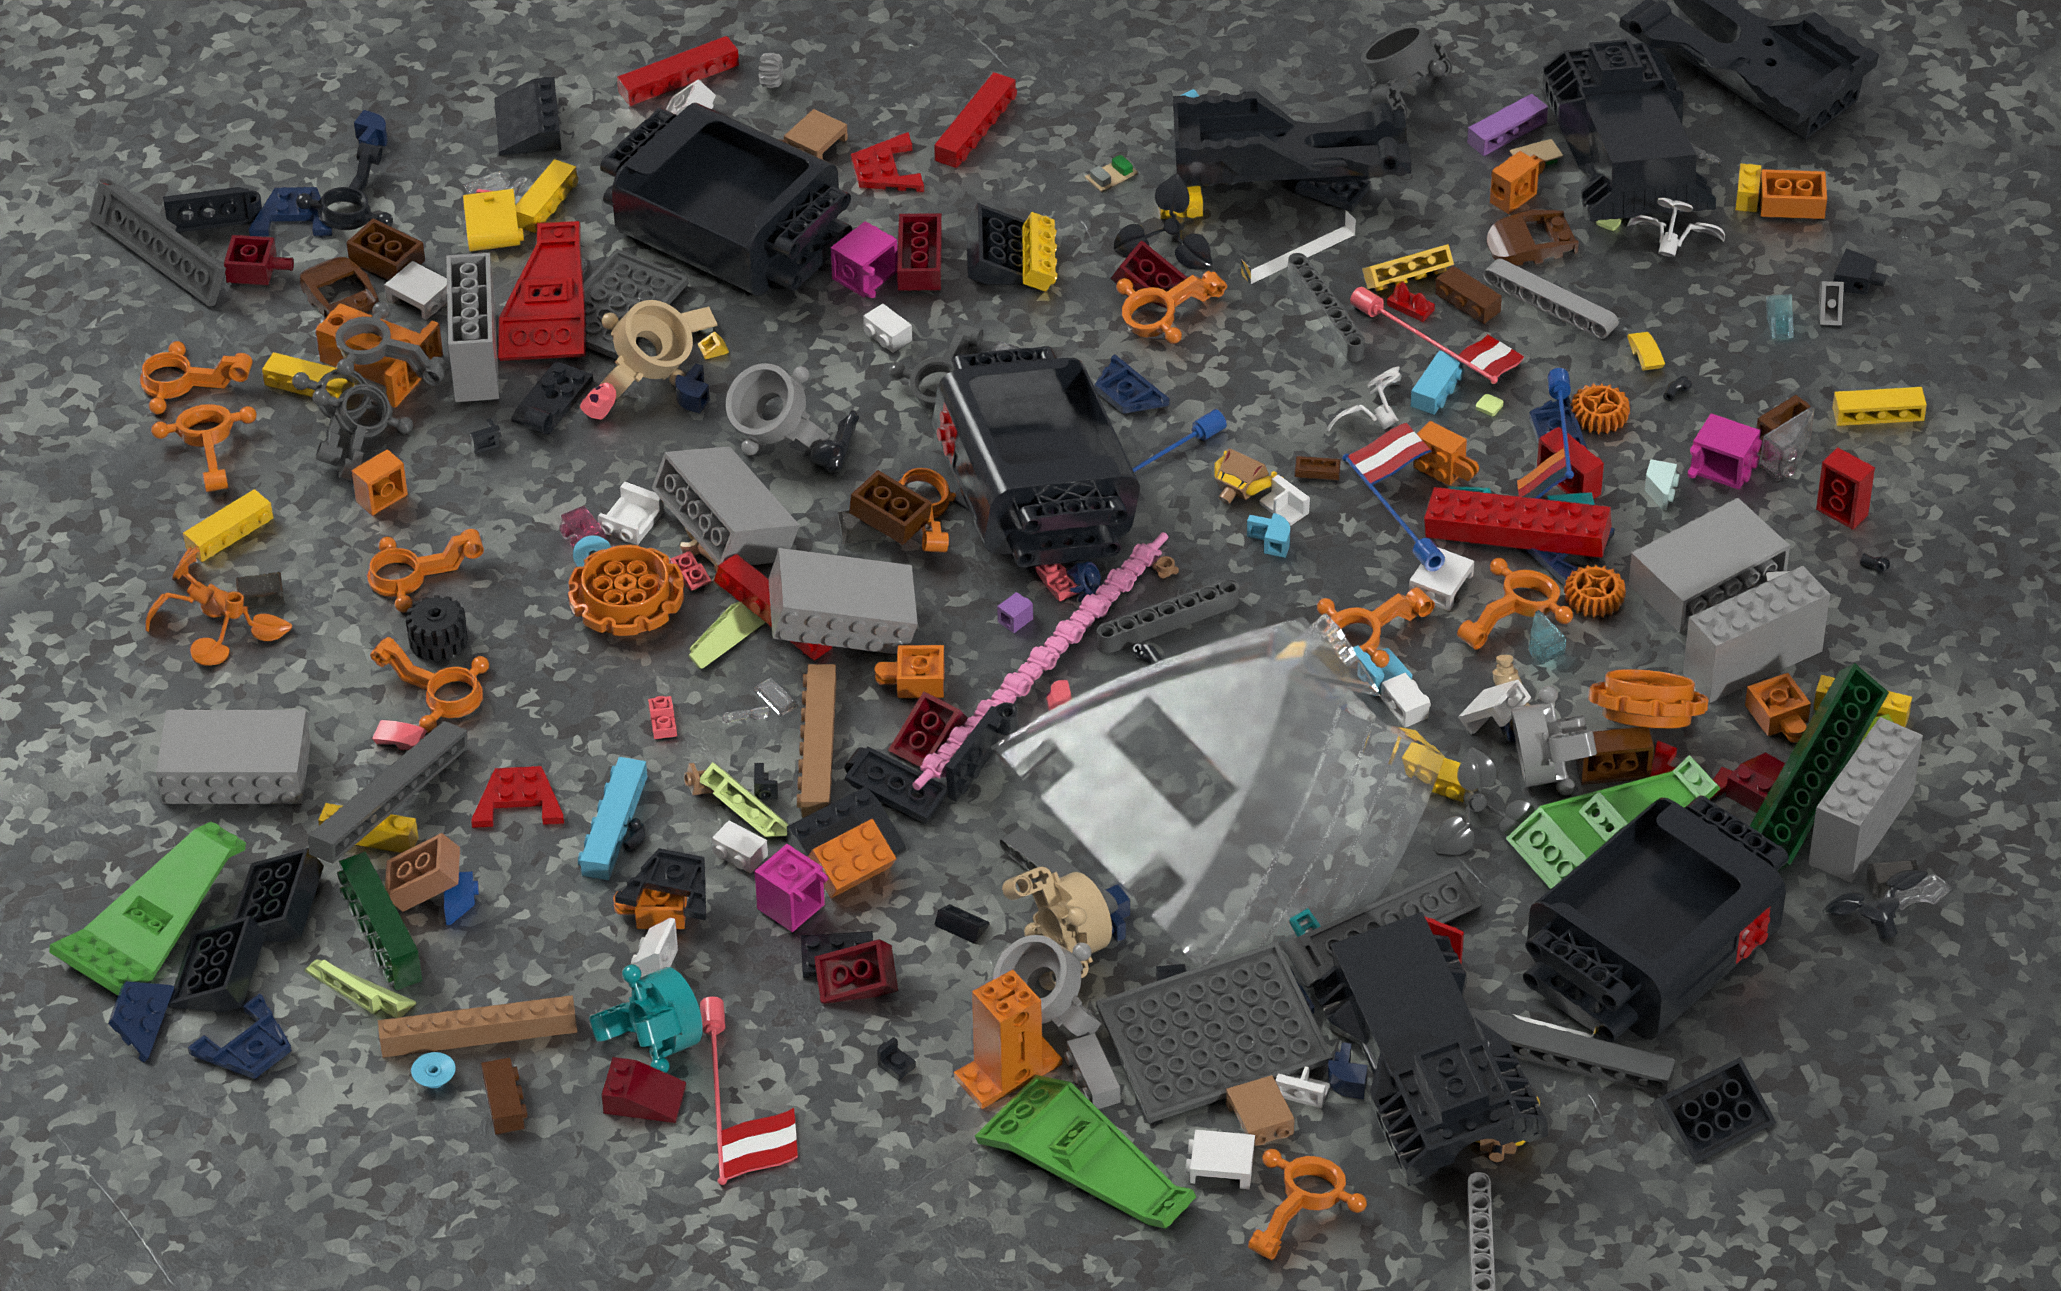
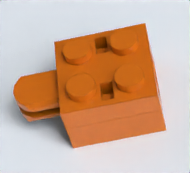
M1519 151L1515 155L1510 156L1501 165L1496 166L1491 173L1490 203L1510 214L1537 194L1538 175L1543 172L1545 161L1535 154L1530 157Z
M1429 421L1417 433L1432 452L1413 461L1414 468L1449 486L1458 477L1470 481L1479 472L1478 463L1466 457V438L1432 421Z
M898 645L897 662H878L875 665L876 682L879 685H897L898 698H920L923 692L936 698H944V645Z
M1785 673L1747 686L1745 706L1765 734L1771 736L1783 732L1790 742H1798L1807 728L1805 723L1809 722L1811 703L1790 674Z
M644 889L636 907L616 903L615 895L613 897L615 912L618 915H635L637 929H649L669 918L675 919L676 929H685L686 917L684 909L687 904V897Z

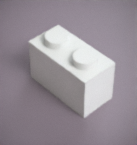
M881 304L863 316L864 332L892 353L912 341V325L886 305Z
M1406 673L1382 682L1381 699L1405 728L1429 718L1431 703L1428 696L1423 695L1417 683L1411 680Z
M728 821L712 837L713 854L749 873H752L768 856L766 839L731 821Z

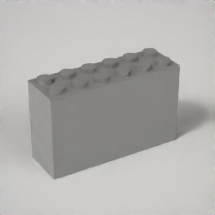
M490 253L447 255L448 346L455 402L499 399L497 315Z
M730 446L664 453L652 489L718 565L735 554L739 555L750 565L774 563L779 548L791 549L800 525Z
M1736 498L1632 552L1628 585L1681 633L1688 629L1690 616L1767 582V572L1787 571L1790 545L1739 498Z
M783 548L778 549L769 576L773 639L811 644L819 643L827 646L898 654V645L911 644L918 625L912 565Z
M1801 566L1690 616L1683 675L1693 680L1695 688L1701 694L1706 695L1709 698L1708 702L1711 703L1822 652L1830 593L1804 566Z
M166 710L156 769L162 804H302L311 744L306 710Z
M1879 717L1816 807L1809 865L1850 883L1853 882L1914 793L1923 738L1922 734Z

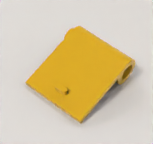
M514 189L463 195L470 252L518 246L520 241H524L523 228H518Z

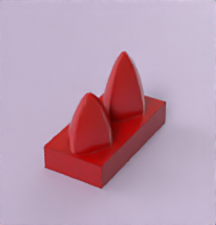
M1404 281L1396 285L1394 293L1387 299V306L1421 322H1424L1435 310V304L1428 301L1422 293L1416 295L1410 293Z

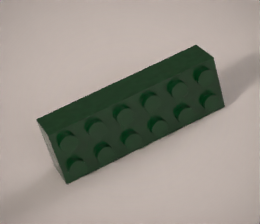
M366 851L340 860V871L337 872L340 884L343 886L339 888L344 901L348 900V908L352 917H357V925L361 934H366L365 939L370 950L374 949L377 965L383 966L386 982H391L395 991L421 982L422 974L418 949Z

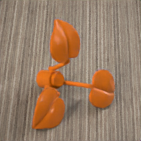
M199 546L189 547L172 576V580L175 581L183 575L192 583L187 590V593L190 594L189 597L162 593L147 614L145 625L147 632H149L152 617L168 598L185 600L191 604L195 600L203 606H206L215 591L198 582L188 573L189 565L197 561L196 555L200 552Z
M210 583L208 587L215 592L206 606L202 604L200 606L202 612L209 617H219L222 614L225 616L220 637L217 642L212 638L197 639L191 645L190 653L192 660L202 665H217L224 662L229 656V648L222 645L229 618L237 619L242 613H244L248 625L253 626L251 628L252 635L262 641H274L281 638L292 629V624L270 614H257L253 617L252 621L248 614V607L243 606L244 596L240 592L232 591L228 593Z

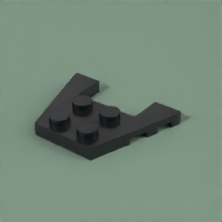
M658 848L644 863L637 876L631 877L623 891L619 890L615 895L616 903L634 907L637 906L644 889L689 897L684 909L685 917L706 920L705 857Z

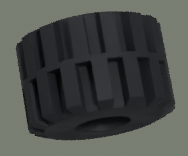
M434 595V598L425 597L422 598L421 602L416 601L413 603V608L407 610L406 616L409 647L413 650V653L416 656L422 655V659L425 660L433 658L434 661H440V658L447 660L452 658L453 654L458 655L461 653V648H465L467 645L468 633L465 610L461 607L460 602L457 600L452 601V598L448 596L440 598V595Z

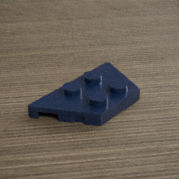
M1115 354L1111 357L1109 366L1104 368L1102 376L1095 383L1097 393L1123 414L1169 405L1170 398Z
M1568 396L1563 399L1567 433L1587 448L1577 418L1575 417V412L1571 411L1573 407ZM1550 400L1544 403L1543 406L1529 412V420L1537 443H1539L1540 437L1557 427L1562 429L1559 400L1555 402Z
M126 981L120 989L108 1024L115 1032L121 1035L122 1040L128 1046L133 1045L140 1053L138 1058L142 1062H145L151 1053L174 990L172 985Z

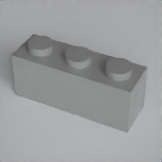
M1095 1033L1067 1041V1052H1064L1065 1061L1068 1066H1072L1075 1083L1080 1084L1082 1087L1081 1093L1098 1109L1120 1103V1085Z

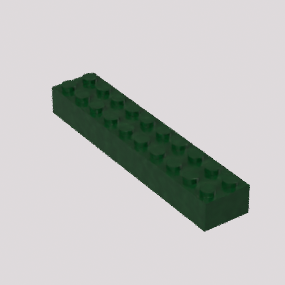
M1856 663L1838 672L1750 824V827L1776 845L1781 846L1787 852L1789 860L1779 870L1791 865L1814 825L1816 807L1855 753L1889 694L1883 686Z

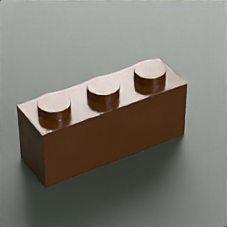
M1454 265L1436 278L1435 294L1482 324H1485L1501 312L1502 295Z
M510 1057L481 1063L495 1135L525 1129L523 1119L528 1118L526 1105L520 1104V1100L524 1098L521 1085L516 1086V1081H519L517 1066L512 1067Z

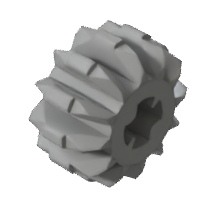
M768 53L760 57L758 77L762 87L774 88L781 85L784 70L783 59L780 54Z

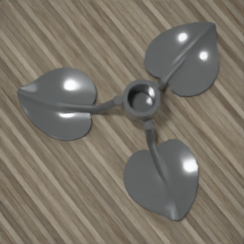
M1473 747L1469 748L1457 772L1459 784L1468 790L1464 795V803L1467 805L1465 807L1466 822L1464 823L1463 819L1459 816H1451L1441 824L1434 840V851L1436 853L1460 855L1471 848L1474 841V833L1468 828L1471 820V811L1480 812L1487 808L1503 817L1499 823V829L1506 836H1509L1535 811L1530 803L1521 799L1508 803L1505 807V813L1487 803L1485 796L1480 792L1482 787H1490L1494 784L1497 776L1496 767L1486 754Z

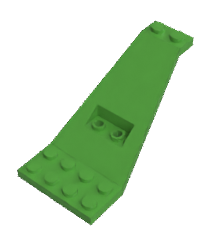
M1689 755L1671 772L1542 805L1506 839L1551 889L1661 797L1669 798L1682 807H1686L1697 796L1703 795L1710 799L1721 788Z
M213 822L194 829L84 929L50 944L49 953L116 995H119L120 989L126 981L141 983L152 981L228 858L245 851L246 842Z
M1036 1075L975 1135L978 1144L1013 1151L1151 1226L1166 1229L1196 1198L1193 1189L1175 1186L1069 1081Z

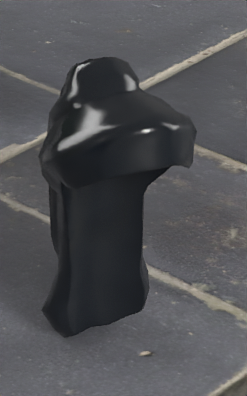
M851 410L849 415L839 422L834 441L827 440L821 442L810 451L811 462L825 467L829 473H837L842 469L850 438L856 429L859 415L855 410Z

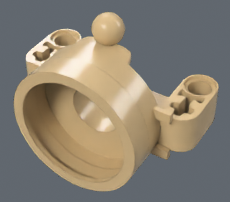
M645 300L635 304L620 321L614 313L603 315L602 325L604 328L612 330L611 336L613 337L615 350L619 357L615 361L617 366L606 376L601 384L607 382L613 385L616 390L615 401L634 380L639 382L642 377L649 379L662 378L663 380L669 378V382L674 386L677 375L685 377L684 372L677 368L689 356L692 350L693 338L687 321L675 308L661 301ZM636 337H644L651 341L655 346L657 356L651 357L646 355L637 346Z
M1038 867L1004 882L1002 890L1006 898L1016 900L1033 894L1039 909L1033 915L1034 922L1029 923L1025 927V936L1041 935L1048 937L1070 952H1073L1074 946L1081 942L1087 943L1090 946L1091 954L1108 946L1112 936L1110 913L1100 890L1086 875L1072 872L1059 878L1057 872L1051 874L1050 870L1046 867ZM1037 877L1038 881L1032 884L1031 879ZM1016 883L1018 884V886H1019V888H1020V891H1019V892H1018L1017 889H1016V886H1015ZM1091 956L1086 961H1080L1083 966L1081 978L1085 977L1088 973V963L1093 962ZM1053 971L1046 972L1039 977L1040 985L1046 990H1053L1055 988L1056 982L1052 979V973L1055 975Z

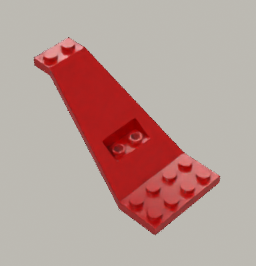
M579 221L537 223V244L499 316L498 358L500 361L586 356V309L580 245L581 224ZM556 291H561L560 295L555 296L554 294ZM535 292H540L539 296L534 297L533 294Z

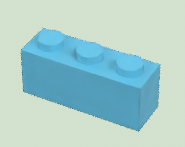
M1439 350L1411 391V407L1435 415L1437 410L1444 406L1448 394L1453 393L1457 381L1462 380L1465 373L1463 363Z

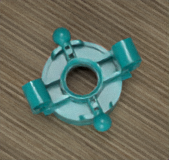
M627 965L622 971V977L631 987L632 997H629V1002L613 1006L589 1017L596 1041H604L628 1031L635 1032L640 1047L649 1046L650 1048L649 1053L653 1059L650 1066L667 1073L670 1067L665 1057L694 1046L701 1040L703 1025L697 1000L687 981L675 969L664 967L642 976L641 970L637 965Z

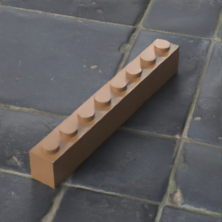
M808 664V673L803 674V688H807V691H802V705H806V708H801V721L805 722V725L800 726V737L804 739V742H800L799 753L800 756H803V759H799V773H802V776H798V791H801V794H797V808H801L802 818L831 804L836 664Z
M573 995L378 1020L382 1058L577 1033Z

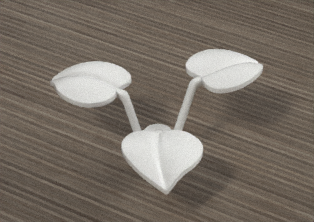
M1658 198L1657 201L1660 206L1673 209L1669 232H1666L1665 235L1664 228H1666V224L1649 216L1639 215L1630 218L1627 225L1646 224L1659 227V243L1661 244L1658 253L1668 257H1675L1677 247H1681L1683 240L1690 230L1713 235L1723 242L1725 240V233L1720 227L1700 222L1689 224L1680 239H1677L1678 235L1673 233L1677 210L1691 212L1693 207L1685 202L1672 201L1668 198Z
M1396 366L1385 371L1367 384L1368 388L1374 384L1376 385L1370 394L1372 395L1378 391L1383 405L1374 410L1376 412L1375 415L1363 405H1355L1339 413L1329 424L1328 432L1339 418L1360 410L1369 415L1373 421L1378 420L1383 429L1399 421L1391 407L1388 406L1383 390L1386 386L1400 384V367ZM1391 376L1386 381L1382 382L1384 378Z

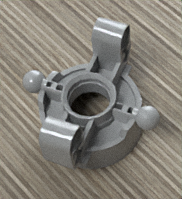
M756 364L741 372L733 381L726 397V412L732 425L749 438L743 441L741 445L744 454L749 456L755 455L759 449L758 444L765 446L766 444L779 442L786 437L792 441L796 438L810 449L828 440L830 435L809 420L811 416L805 412V388L801 383H805L810 376L806 367H796L791 376L774 364ZM775 397H781L783 401L781 413L773 420H763L762 414L765 404Z
M1546 686L1539 693L1540 700L1543 703L1511 709L1516 746L1526 787L1557 782V791L1561 795L1567 796L1574 791L1575 784L1566 773L1564 761L1596 755L1593 730H1587L1584 715L1556 719L1554 706L1558 698V692L1554 687Z
M1030 935L1018 939L1002 953L995 966L993 980L1013 969L1034 992L1035 984L1040 976L1050 971L1055 973V988L1048 996L1040 998L1042 1024L1051 1021L1058 1027L1063 1024L1079 1038L1094 1034L1103 1025V1022L1091 1010L1083 1006V1002L1077 997L1081 985V971L1083 970L1080 961L1088 960L1092 952L1087 943H1077L1073 948V952H1070L1048 937Z

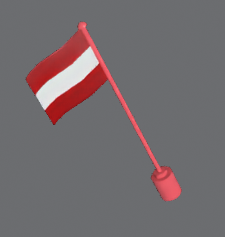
M1358 287L1351 295L1350 303L1352 306L1370 317H1375L1382 313L1488 378L1492 384L1498 382V377L1502 373L1518 366L1524 359L1523 355L1488 334L1482 340L1466 347L1457 355L1383 309V299L1368 289Z
M718 997L704 998L700 1002L703 1032L711 1035L720 1176L717 1182L720 1185H725L727 1180L747 1172L780 1166L798 1158L795 1111L792 1108L775 1116L746 1121L722 1130L716 1035L725 1029L724 1002Z

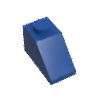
M472 871L459 872L458 885L444 891L446 925L453 924L475 905V895H479L478 881H474Z

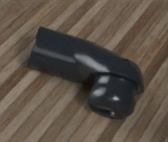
M1686 376L1677 378L1668 384L1663 398L1667 401H1672L1680 388L1683 391H1687L1691 388L1692 382Z
M1864 553L1860 560V564L1879 572H1884L1890 567V561L1885 556L1873 557Z
M1137 643L1133 646L1132 651L1137 658L1150 661L1155 669H1159L1164 665V661L1153 646Z
M638 818L629 821L630 837L622 843L623 847L629 852L638 846L646 836L645 827Z

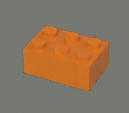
M1761 170L1759 187L1761 217L1825 219L1827 204L1825 171Z
M873 818L812 849L808 858L822 866L823 872L828 876V880L823 884L830 898L889 869L896 860L895 855Z

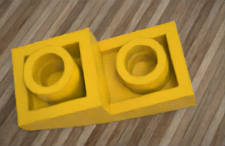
M1649 332L1627 335L1633 355H1638L1643 371L1663 368L1665 365L1664 359Z

